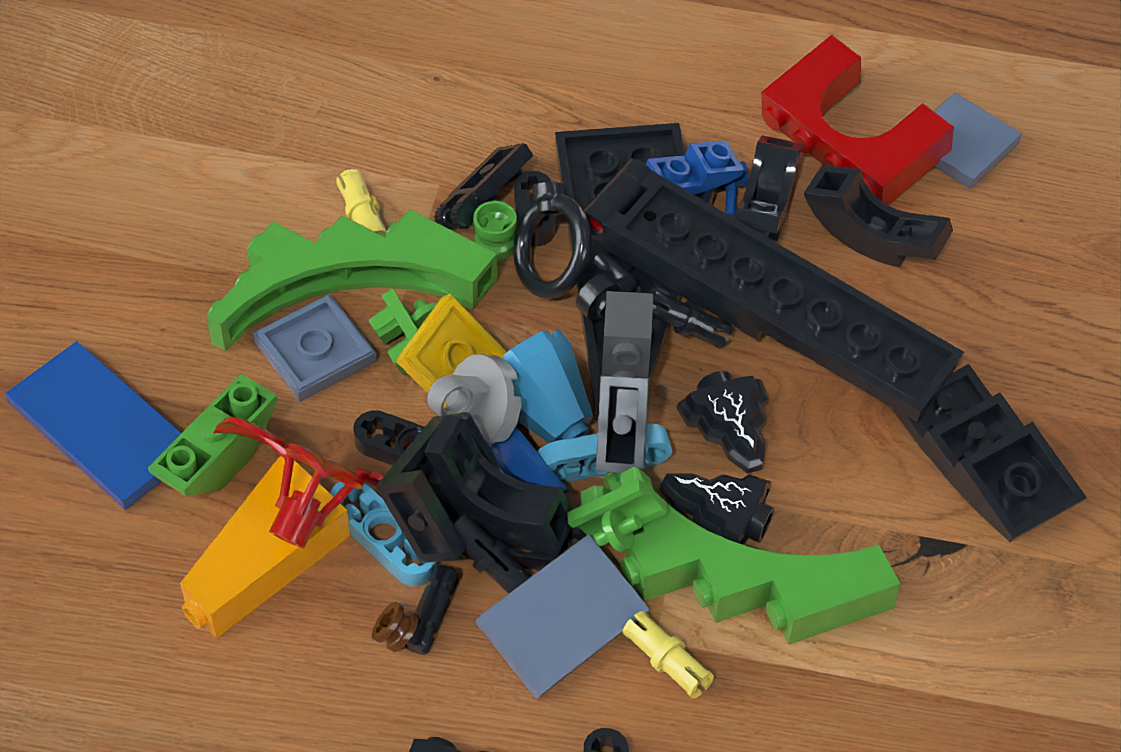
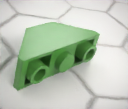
M241 373L148 467L149 473L184 496L223 489L252 459L260 441L230 433L213 434L216 426L228 417H236L255 423L265 429L278 401L277 395Z

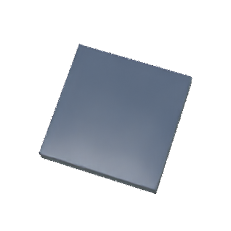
M955 92L934 111L954 126L952 150L942 157L935 167L969 189H972L1020 143L1021 132Z
M330 294L253 332L254 343L299 402L377 362L374 349Z

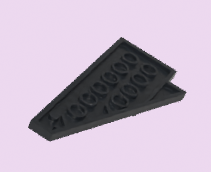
M679 123L555 132V147L560 181L567 184L568 196L579 203L583 210L629 160L636 159L646 164L647 160L651 158L685 156ZM717 188L695 194V196L712 204ZM566 217L572 254L574 246V235L571 223L569 219ZM592 238L588 265L583 276L576 284L577 294L593 277L605 274L593 263L595 256L605 250L637 278L638 287L631 293H648L652 288H656L660 292L679 300L680 293L602 248L603 240ZM653 302V305L660 307L659 304ZM580 311L595 415H599L605 319L590 320ZM652 318L648 378H651V380L670 325Z

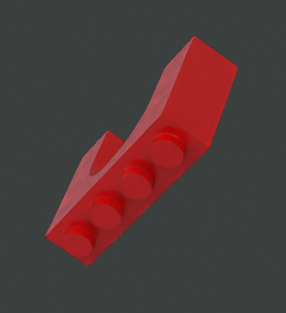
M830 35L761 92L762 118L771 129L781 131L792 142L802 143V153H809L822 165L860 169L863 179L871 192L882 202L889 205L952 150L954 126L922 103L895 127L879 136L855 138L834 130L825 121L823 116L832 105L860 83L861 56L833 35Z

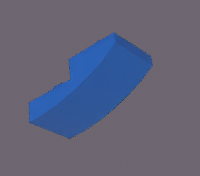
M726 140L690 143L685 156L651 158L646 163L652 171L693 195L724 185L742 176L744 172L742 165Z

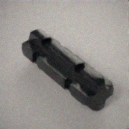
M438 564L433 568L428 580L430 584L425 587L415 614L418 615L417 627L405 645V648L410 652L425 655L430 651L435 639L433 635L438 632L449 605V595L454 593L458 583V571L453 567Z

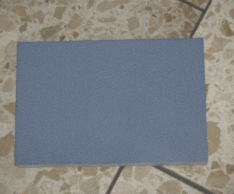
M588 534L480 615L475 623L535 699H538L621 634L629 619L635 623L637 621L634 617L636 613L640 611L647 613L650 609L590 534Z

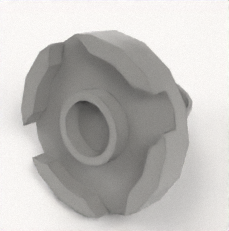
M487 354L468 356L458 364L452 375H445L432 385L428 392L427 403L429 408L438 416L463 412L470 413L488 446L491 447L495 442L507 440L517 425L521 410V397L514 396L512 380H518L515 370L503 358Z

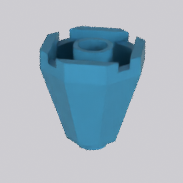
M548 330L540 331L511 348L502 358L507 360L515 370L518 380H512L514 396L521 397V410L518 422L548 443L587 436L590 432L587 426L591 423L593 414L571 344L561 330H554L553 335Z

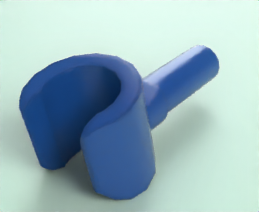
M744 161L740 162L744 169L742 176L722 185L726 194L725 213L735 218L736 187H743L748 184V171Z

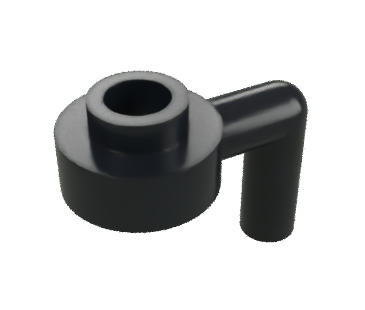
M603 250L595 256L593 263L605 274H599L589 280L576 298L577 309L590 320L605 319L607 291L631 293L638 287L637 278L608 252Z

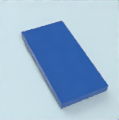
M78 341L74 342L5 393L7 402L124 510L162 482L149 473L148 467L181 434L180 431Z

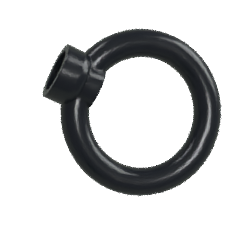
M543 182L532 186L534 203L526 210L517 227L514 238L513 258L517 275L524 287L533 295L551 299L569 292L583 276L591 254L592 236L590 224L583 208L568 196L567 184ZM564 214L569 219L573 229V253L562 275L555 280L545 281L536 274L532 265V237L537 225L544 216Z

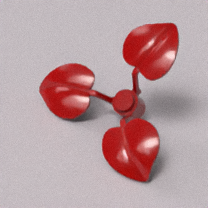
M228 417L220 422L213 434H236L263 442L271 446L284 458L285 463L280 496L275 504L279 511L269 529V533L302 549L305 548L314 527L321 528L326 517L354 488L361 489L364 483L376 487L385 476L361 468H356L355 472H352L335 461L324 460L321 455L309 448L293 443L288 445L263 427L244 419ZM294 459L316 469L305 492L294 490L292 496L289 497ZM330 476L346 484L319 512L318 508L321 502L315 499L313 495L321 479Z

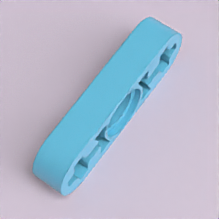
M648 424L644 468L659 465L665 462L672 454L667 431L661 425ZM598 434L554 441L544 445L537 451L562 483L607 475V472L595 471Z
M338 482L332 488L330 494L334 497L346 484ZM364 483L361 489L354 488L345 499L352 502L360 499V508L365 516L361 519V512L354 505L348 504L345 506L348 510L351 536L401 583L408 586H421L428 583L436 562H426L420 567L415 563L406 566L405 553L415 561L418 560V557L384 500L366 483ZM378 524H389L396 529L394 536L388 540H376L369 534L371 529ZM403 544L405 547V553L401 550Z

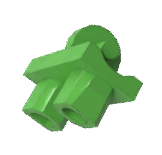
M392 288L381 295L387 306L368 321L384 344L404 332L407 338L388 349L387 353L399 371L405 375L407 372L395 360L437 303L427 304L424 299H419L413 305L416 311L412 315L408 307L403 305Z
M632 467L620 473L618 489L610 492L604 486L594 485L582 491L581 506L567 512L568 524L572 528L581 529L586 535L590 534L598 546L610 543L615 550L624 552L634 545L633 531L640 529L642 525L666 515L667 504L666 501L653 491L650 477L638 467Z

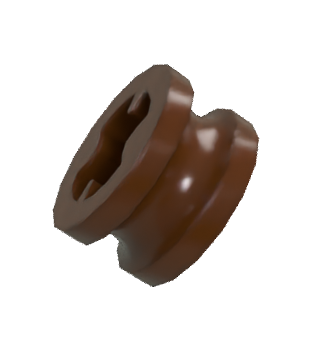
M393 602L384 609L372 630V639L379 643L386 641L387 649L392 652H397L406 645L418 624V615L412 611L404 613L403 605L398 602Z

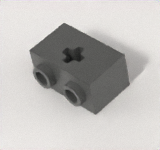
M607 291L602 376L648 378L653 294Z

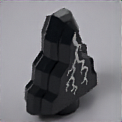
M717 371L705 376L698 383L697 390L689 393L685 399L677 404L679 414L687 426L697 427L706 441L720 444L727 458L748 474L762 470L765 442L760 430L766 424V415L763 407L768 403V396L762 380L756 379L753 375L733 379L731 374L726 371Z
M667 473L660 485L659 491L676 509L691 515L694 523L707 531L742 545L746 543L747 539L760 543L769 528L774 514V507L765 504L772 485L771 481L750 474L742 479L723 474L709 480L693 473Z

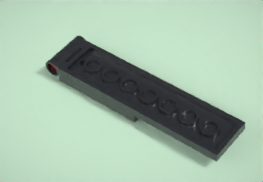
M636 159L629 160L584 209L590 224L591 236L595 240H603L602 248L699 304L753 338L758 339L763 332H766L916 422L958 366L964 354V351L655 173L642 161Z

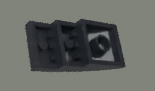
M970 364L954 371L917 422L892 408L918 446L950 484L1009 542L1071 509L1087 498L1035 424L1031 422L1024 426L1001 392L992 396Z

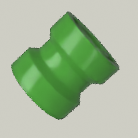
M502 201L485 202L474 212V242L497 253V261L506 260L513 255L517 227L516 212L509 204Z

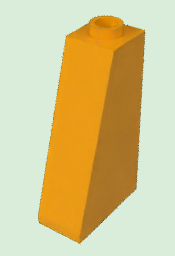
M282 456L278 457L180 583L185 601L181 608L185 616L196 628L200 629L202 626H205L216 639L351 536L348 510L341 504L326 517L321 528L314 527L304 549L287 543L269 533V529L279 511L275 504L280 496L285 460ZM295 460L289 497L292 496L294 490L304 493L312 478ZM320 484L313 495L315 499L321 502L318 508L319 512L333 498Z

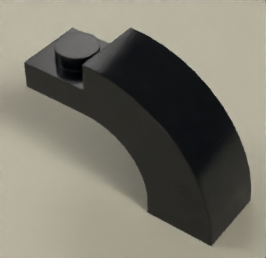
M762 135L757 142L748 184L744 196L737 206L735 219L777 242L788 210L803 144Z
M822 165L804 191V196L812 212L833 236L857 253L887 265L900 267L907 256L936 260L953 232L951 220L948 217L904 212L882 202L868 188L860 169Z

